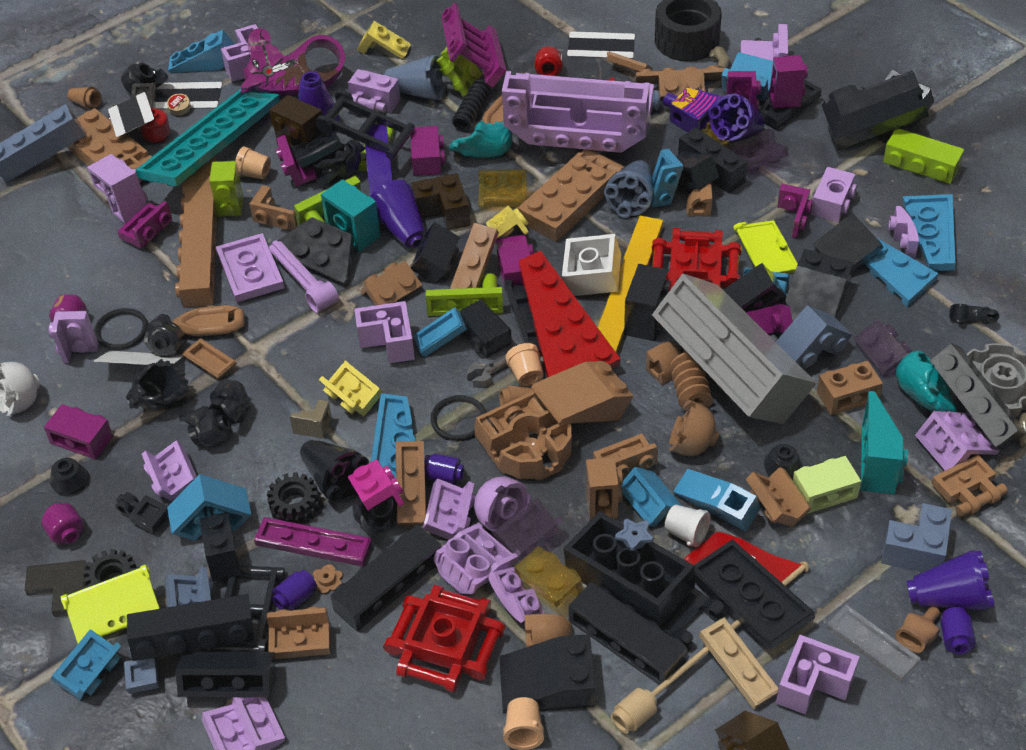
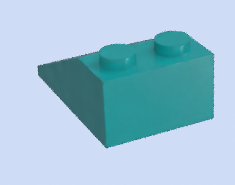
M869 391L861 426L860 491L895 494L897 483L902 484L904 467L902 466H907L908 449H903V436L875 391Z

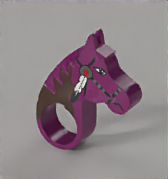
M254 29L248 38L250 61L243 70L245 81L241 85L240 93L244 94L257 90L259 92L279 94V96H298L302 75L307 72H317L307 67L305 55L314 48H326L333 52L338 59L339 65L333 71L327 73L317 72L326 87H328L342 73L345 62L344 49L336 39L327 35H316L305 41L290 55L284 56L277 47L271 45L270 34L265 29Z

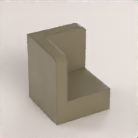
M318 400L314 412L301 410L299 414L292 413L290 416L293 434L324 439L332 419L329 401Z

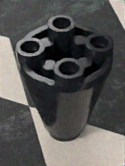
M309 440L303 444L300 450L302 461L328 500L333 503L345 502L355 496H359L348 476L353 474L357 468L369 464L367 457L353 449L319 440Z

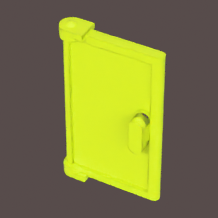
M774 220L752 224L741 222L734 225L733 229L738 233L755 267L763 263L773 272L795 273L798 263Z
M146 564L136 570L72 594L61 596V602L64 609L68 612L77 643L82 640L90 629L103 637L127 628V614L160 609L150 581L152 579L150 570Z

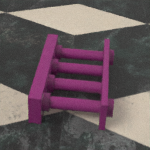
M454 2L450 8L447 7L441 17L449 59L454 62L459 55L463 56L482 68L486 84L494 87L506 72L497 31L490 25L481 31L462 19L458 4Z

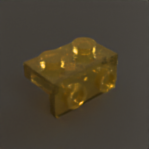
M525 169L479 170V207H519L527 200V174Z
M540 546L535 548L514 567L515 573L556 608L571 595L577 597L582 592V579L574 569H568L560 563L554 553L547 552Z

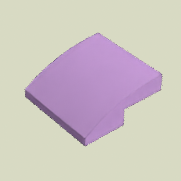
M233 697L231 705L202 713L201 720L214 750H271L285 741V736L266 697Z

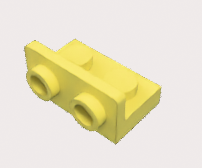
M507 206L486 222L488 227L498 230L497 238L508 236L514 230L513 226L516 224L525 235L529 233L525 227L529 223L517 208L512 210Z

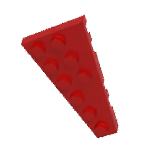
M541 250L520 259L519 270L524 289L526 290L529 309L532 313L547 378L583 362L605 361L611 368L620 365L621 358Z

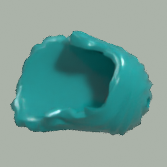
M481 120L476 125L475 131L471 136L452 141L449 149L450 151H457L464 156H472L474 158L501 157L511 148L512 131L504 126V121L486 124Z
M912 351L899 362L896 367V378L899 387L930 412H957V404L949 394V385L923 351Z

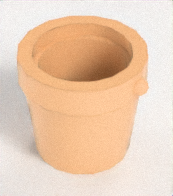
M244 146L239 150L235 160L240 177L264 180L271 166L270 157Z
M523 343L507 352V365L521 386H532L534 383L542 380L543 370L540 362V353L536 345Z
M520 697L510 701L508 704L506 724L503 728L504 742L507 746L518 750H529L538 747L544 741V727L541 723L539 705L535 700Z

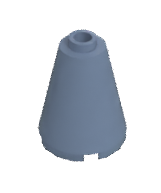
M430 55L389 68L383 74L399 80L401 94L432 100H440L445 95L447 84H443V76L446 75H443L440 71L441 67L436 62L440 56Z

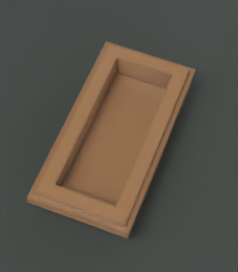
M610 51L607 52L608 61L637 72L653 68Z
M201 338L182 353L184 357L219 380L237 364V361Z

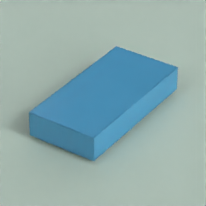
M454 307L414 334V338L420 354L426 357L467 329L460 311Z

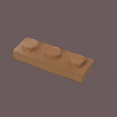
M477 223L473 224L450 289L480 287L499 234L497 229Z
M396 441V479L404 493L400 494L404 504L399 507L397 503V526L424 525L426 517L424 441Z

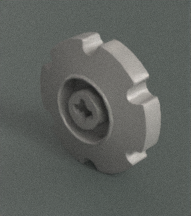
M997 343L986 344L983 351L977 349L969 351L967 356L1015 417H1019L1021 410H1026V354L1017 352V347Z

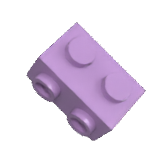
M177 440L156 456L147 450L142 453L145 461L144 469L153 481L152 489L161 498L165 497L173 502L197 477L183 444Z
M437 478L433 483L423 529L449 540L458 532L468 528L470 517L467 515L475 500V494H472L474 483L468 481L464 488H460Z

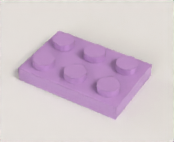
M263 233L216 246L217 255L236 303L284 288L283 280Z

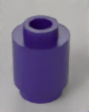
M435 453L432 456L426 455L424 458L425 477L429 481L435 482L438 478L456 485L457 481L462 480L465 467L461 465L460 458Z
M306 570L294 572L273 589V602L280 610H295L314 594L313 591L317 588V584Z
M952 607L945 610L940 620L945 648L959 655L968 653L976 645L971 616L967 614L965 609L960 607Z

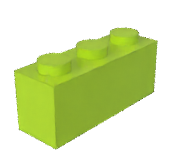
M897 128L886 144L883 162L951 184L961 166L964 149Z

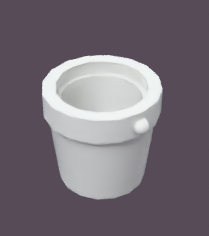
M674 505L667 514L665 530L684 540L688 546L698 547L708 532L711 520L710 513L707 510H696Z

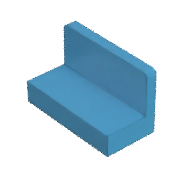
M634 467L623 480V485H621L622 494L643 520L649 521V526L656 527L672 506H682L655 472Z

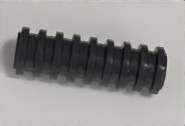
M476 79L470 86L460 107L452 118V124L456 129L468 131L474 123L481 107H483L491 92V86L486 84L485 80Z

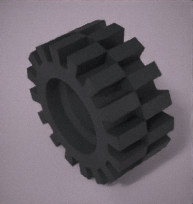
M293 472V477H289L288 473L284 474L283 480L279 477L276 478V485L271 483L269 486L270 491L267 490V500L272 517L277 520L297 524L301 520H303L304 524L308 523V516L313 519L316 516L315 511L318 512L320 509L319 493L314 480L311 477L308 479L307 475L303 473L299 477L298 472ZM291 495L304 496L300 502L295 504L283 502Z
M111 549V553L107 555L105 550L101 552L102 557L98 558L97 555L92 557L94 563L88 561L86 564L87 570L83 571L85 577L83 579L88 588L101 583L102 579L109 573L122 572L125 574L136 570L137 566L130 554L126 555L125 551L120 550L119 554H117L116 549Z

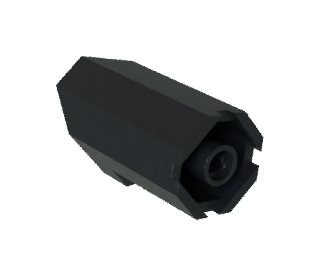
M912 70L867 88L861 87L862 90L857 89L855 85H848L831 92L829 95L830 100L827 104L825 101L822 104L838 150L929 117L920 85Z

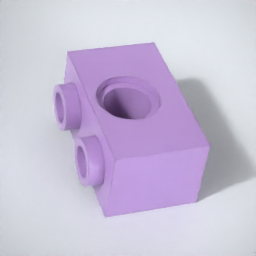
M827 167L813 196L811 215L839 222L842 214H847L851 202L849 198L853 199L857 190V184H854L855 174Z

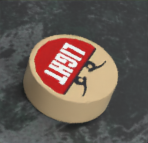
M184 94L172 95L167 101L169 112L175 116H182L188 113L191 108L189 98Z

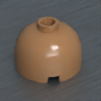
M688 400L682 407V409L686 410L685 415L677 417L672 429L669 444L673 446L669 448V451L683 456H698L704 453L708 446L713 447L715 445L719 432L715 431L716 421L713 413L702 404Z

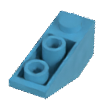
M224 30L211 33L200 42H194L188 48L173 53L170 56L168 71L170 73L221 70L225 68L221 48L234 45L235 43Z
M690 469L686 470L673 491L675 495L707 510L709 513L745 532L761 509L756 495L730 482Z

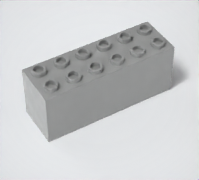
M682 274L652 314L751 418L784 424L817 384L717 284Z

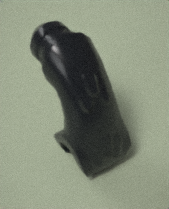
M953 304L950 307L949 318L954 322L989 324L998 321L999 313L997 310L989 307Z

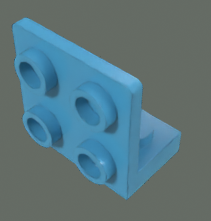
M738 52L731 69L724 68L721 75L722 90L726 91L728 71H756V80L761 81L760 95H756V99L765 102L770 90L773 61Z

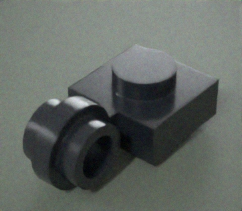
M129 492L120 494L116 499L115 507L120 513L126 516L129 515L130 522L152 533L157 530L168 516V506L147 495L140 502L136 496Z

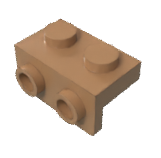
M405 260L399 265L396 262L390 264L384 269L385 273L380 276L373 274L364 281L365 285L360 292L362 295L368 294L376 306L396 303L418 290L422 284Z
M641 433L593 452V459L614 457L616 469L621 468L622 477L625 478L634 467L648 469L657 464L658 447L655 443L649 444Z
M781 467L770 477L752 472L746 478V481L752 488L750 492L756 495L758 501L766 508L764 513L773 523L779 522L793 527L811 510L808 501L786 470Z
M309 607L303 610L292 611L283 609L267 613L269 652H275V659L331 654L330 620L327 608Z

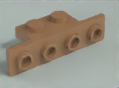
M712 65L706 69H697V67H687L684 70L665 68L662 71L643 69L640 72H636L635 83H658L659 98L664 100L667 93L678 96L687 87L705 91L704 81L722 80L721 75L724 68Z

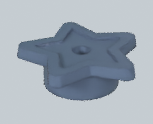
M625 519L624 529L615 535L616 540L624 541V544L632 551L642 548L648 542L654 541L653 537L647 532L649 528V521L647 520L635 523Z

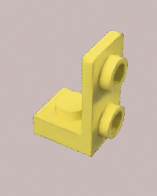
M373 21L363 36L357 50L365 54L369 47L373 49L377 43L401 59H404L411 44L383 25Z

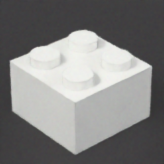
M608 234L566 239L562 278L574 296L618 292L621 251L616 235Z

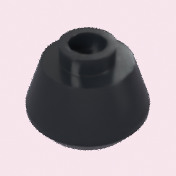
M787 444L775 446L764 459V468L769 475H772L781 467L793 479L794 471L802 468V461L797 450Z
M62 458L56 461L51 468L50 485L56 492L73 493L85 484L88 476L87 470L72 458Z

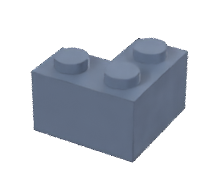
M807 305L776 343L802 369L806 370L816 362L817 356L822 350L834 355L843 350L852 334L833 315Z
M923 503L917 526L890 520L884 541L881 564L924 572L944 563L952 509Z

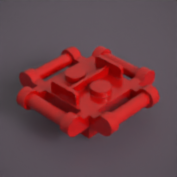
M673 228L672 242H666L663 238H656L652 241V251L654 252L653 267L663 268V255L671 254L670 272H668V280L672 281L671 288L682 274L717 284L720 288H727L730 284L741 278L738 272L742 246L737 242L722 245V230H715V233L680 231V228ZM721 257L729 258L728 274L726 276L721 275Z
M434 585L430 594H426L424 599L406 596L402 604L404 609L391 637H388L383 645V649L389 654H402L397 665L396 675L403 678L411 676L444 686L445 690L453 693L457 690L462 672L469 674L476 680H484L488 672L487 664L498 638L503 636L506 628L502 622L487 617L491 608V600L485 598L478 600L449 592L439 585ZM414 613H417L404 641V635L409 627V624L414 616ZM480 630L487 632V635L475 662L470 660L477 644V636ZM414 658L449 668L450 672L449 674H444L414 665L412 661Z

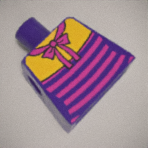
M687 87L678 96L667 93L664 97L663 105L670 108L669 120L671 123L687 133L695 127L703 132L710 125L709 109L721 96Z

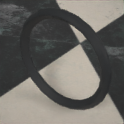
M119 308L103 315L97 321L94 332L98 343L110 349H123L135 345L145 336L148 322L140 311L131 308ZM131 313L141 319L143 326L140 334L127 343L111 344L104 341L100 336L99 330L102 323L115 314Z
M465 395L447 397L438 402L433 408L430 421L434 431L440 436L459 441L475 436L474 430L463 435L448 434L442 431L436 423L438 410L451 401L463 400L471 402L478 407L481 415L486 413L484 406L478 400Z

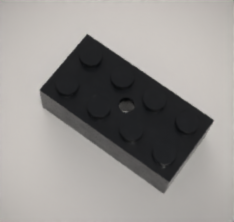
M599 511L563 548L566 570L588 584L592 582L599 588L607 589L615 599L623 604H629L636 613L647 620L654 621L660 627L695 588V566L654 542H648L642 548L630 550L624 544V541L615 539V535L624 529V525Z

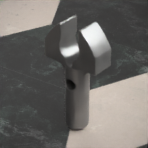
M506 355L486 366H481L477 361L472 363L467 370V381L473 379V387L486 388L491 385V374L507 366Z

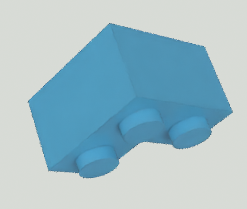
M199 474L167 507L171 534L194 541L202 535L201 518L228 512L232 529L236 531L251 516L245 488Z

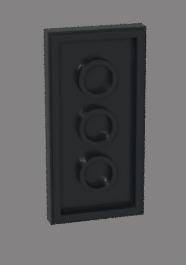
M733 539L694 565L695 581L714 599L721 601L724 604V608L769 650L815 618V612Z

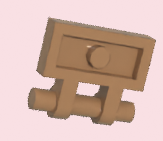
M978 454L934 476L931 483L949 503L957 499L962 502V504L955 507L956 513L960 517L966 514L972 515L980 511V508L985 504H994L1000 501L1001 496L1008 493V489L1003 483L997 486L993 485L992 481H994L996 473ZM979 488L982 493L975 497L971 492Z

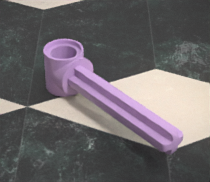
M275 240L272 242V245L269 247L270 252L306 290V300L315 313L339 301V295L329 281L325 283L317 281L281 241Z

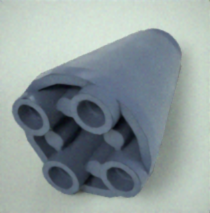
M643 160L634 161L609 179L604 189L608 204L620 217L627 218L642 214L649 208L653 200L651 169L648 163Z

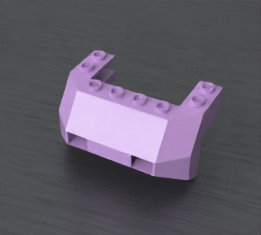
M506 71L502 87L504 126L531 145L623 152L643 140L649 132L654 84L535 75L530 73L511 75V71Z

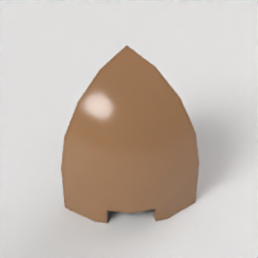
M711 183L699 190L694 189L689 194L686 213L687 216H711L712 189Z
M665 342L646 352V370L661 385L672 380L670 364L676 356L682 354V350L675 342Z
M555 614L525 615L526 647L558 636L572 635V624L565 617Z

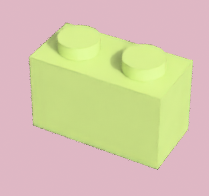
M846 456L828 459L824 463L811 467H802L794 471L793 482L811 506V510L808 513L858 498L861 480Z

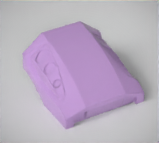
M477 523L458 532L447 541V544L437 549L434 555V562L440 576L460 594H473L477 588L489 582L488 577L492 572L511 568L517 562L519 556L516 553L512 554L485 531L483 525Z

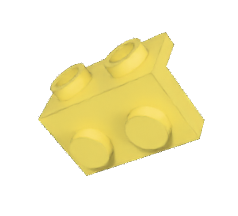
M344 361L329 381L323 376L319 379L326 386L323 389L324 392L334 400L339 396L343 400L340 404L351 414L357 411L363 417L377 402L381 393H384V391L347 361Z

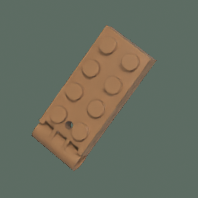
M95 108L77 117L86 136L66 147L87 166L112 154L119 160L122 159L128 167L136 170L152 157L151 155L148 156V151L126 133L116 137L112 122Z
M584 149L522 203L518 210L529 223L526 225L527 227L557 242L605 197L604 189L609 179L625 167L593 150Z

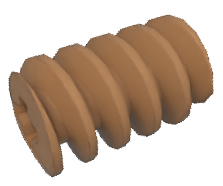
M688 352L676 356L670 364V372L680 407L682 408L688 400H692L709 408L713 403V397L708 386L709 382L706 379V372Z

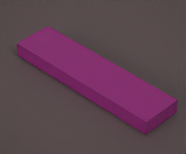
M266 517L263 518L254 538L256 546L357 566H364L372 546V539L369 537Z

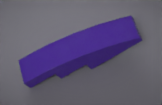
M375 123L368 132V135L389 144L387 126ZM365 144L371 196L374 191L377 194L382 191L383 184L393 181L391 161L387 158L386 153Z

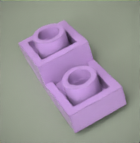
M896 206L894 216L889 218V231H893L894 241H900V248H904L905 254L915 259L919 244L916 227L908 213L901 206Z
M516 567L494 571L489 575L488 579L496 595L510 614L520 623L525 622V615L545 614L534 588L525 590Z

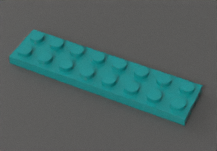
M239 89L136 169L137 177L149 182L163 183L172 187L180 185L190 175L194 174L196 170L266 115L270 108L280 102L279 94L259 92L257 90L242 94L240 93L241 89Z

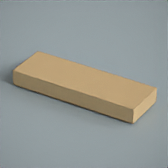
M725 617L700 631L698 635L753 709L778 695L779 688Z

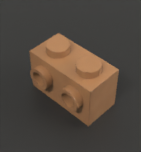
M864 361L819 375L816 393L830 415H834L866 405L869 391H875L880 399L883 382L869 361Z
M599 457L586 460V499L589 520L599 511L613 519H618V503L622 502L621 485H623L621 468L616 469L614 457Z

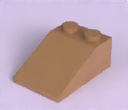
M605 361L583 362L538 381L531 387L559 424L620 421L634 397L626 387V384L612 371L611 366Z

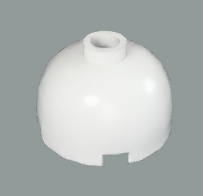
M0 363V411L2 413L8 411L6 416L27 410L34 403L37 396V389L40 386L39 379L36 374H33L22 363Z

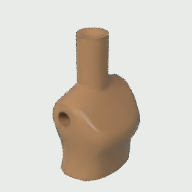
M930 607L923 616L909 613L903 625L896 631V640L906 649L921 653L925 647L936 639L940 632L939 627L933 623L940 615L939 609Z

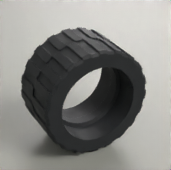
M662 0L658 4L655 14L654 41L657 49L669 58L679 61L701 60L710 56L711 49L719 46L722 13L718 3L713 0Z

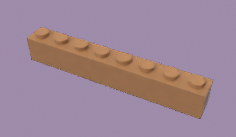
M216 155L196 170L194 174L185 179L186 181L182 182V191L185 197L181 198V207L184 214H180V224L183 230L179 231V241L182 247L178 248V259L181 265H177V277L180 281L175 284L177 298L181 297L183 307L214 305L218 216L209 180L212 162H217Z

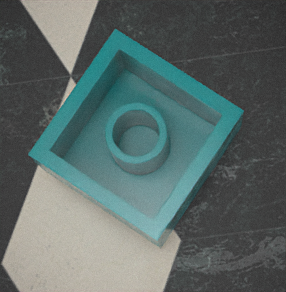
M343 179L321 194L325 223L352 234L354 238L353 248L360 252L380 238L377 203L372 197L365 195L356 186L350 185Z

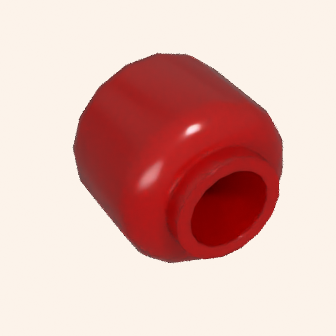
M550 46L538 50L534 60L536 73L538 75L558 76L563 68V57L560 51Z
M151 108L154 120L139 126L141 135L149 142L160 143L171 132L168 116L162 110Z

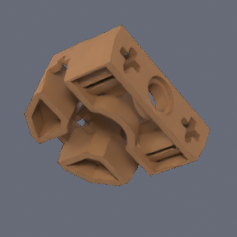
M534 391L476 417L474 426L475 437L503 474H509L518 479H536L540 481L561 471L572 454L571 423L559 424ZM529 433H536L539 436L537 439L529 438ZM544 454L552 461V467H544L542 459Z

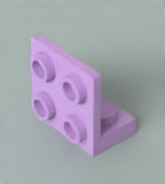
M778 24V31L773 33L772 41L742 40L741 53L773 61V57L788 56L787 24Z
M934 411L915 434L945 471L967 460L971 454L997 455L1000 451L978 426L971 414L967 412Z

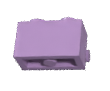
M358 69L348 82L349 93L352 95L354 102L372 110L392 113L401 100L399 80L397 78Z

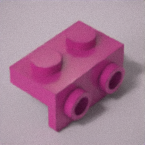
M377 459L357 468L353 474L348 476L367 510L392 495L399 507L404 504L400 497V494L404 493L403 489L389 467L385 466L382 468Z

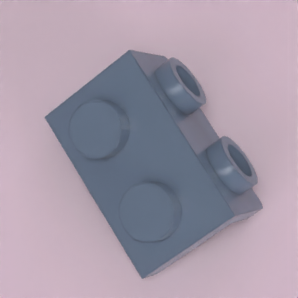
M201 567L197 576L168 574L165 579L167 607L211 600L210 595L213 582L211 578H208L207 567Z

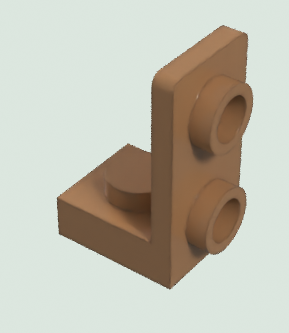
M262 185L250 202L253 221L291 231L297 228L295 211L274 206L275 200L272 197L271 187Z

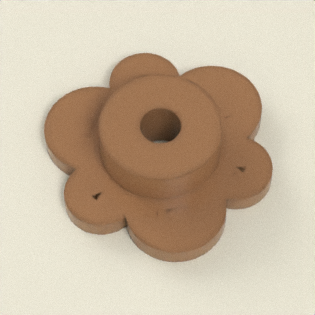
M330 564L323 566L321 570L316 569L313 572V577L317 584L315 590H320L321 594H328L330 591H334L337 586L342 584V572L336 571L335 567Z

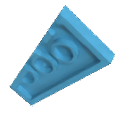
M953 194L903 196V206L916 227L919 246L927 267L934 271L955 270Z
M878 239L884 248L863 264L870 269L869 273L876 279L879 277L887 284L886 288L892 294L897 293L902 298L901 302L908 307L937 281L938 273Z
M381 393L371 462L377 459L382 468L388 466L396 478V441H415L407 396Z

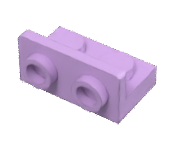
M87 311L55 312L54 320L49 324V335L54 339L56 352L60 354L63 363L70 362L72 352H97L99 343Z

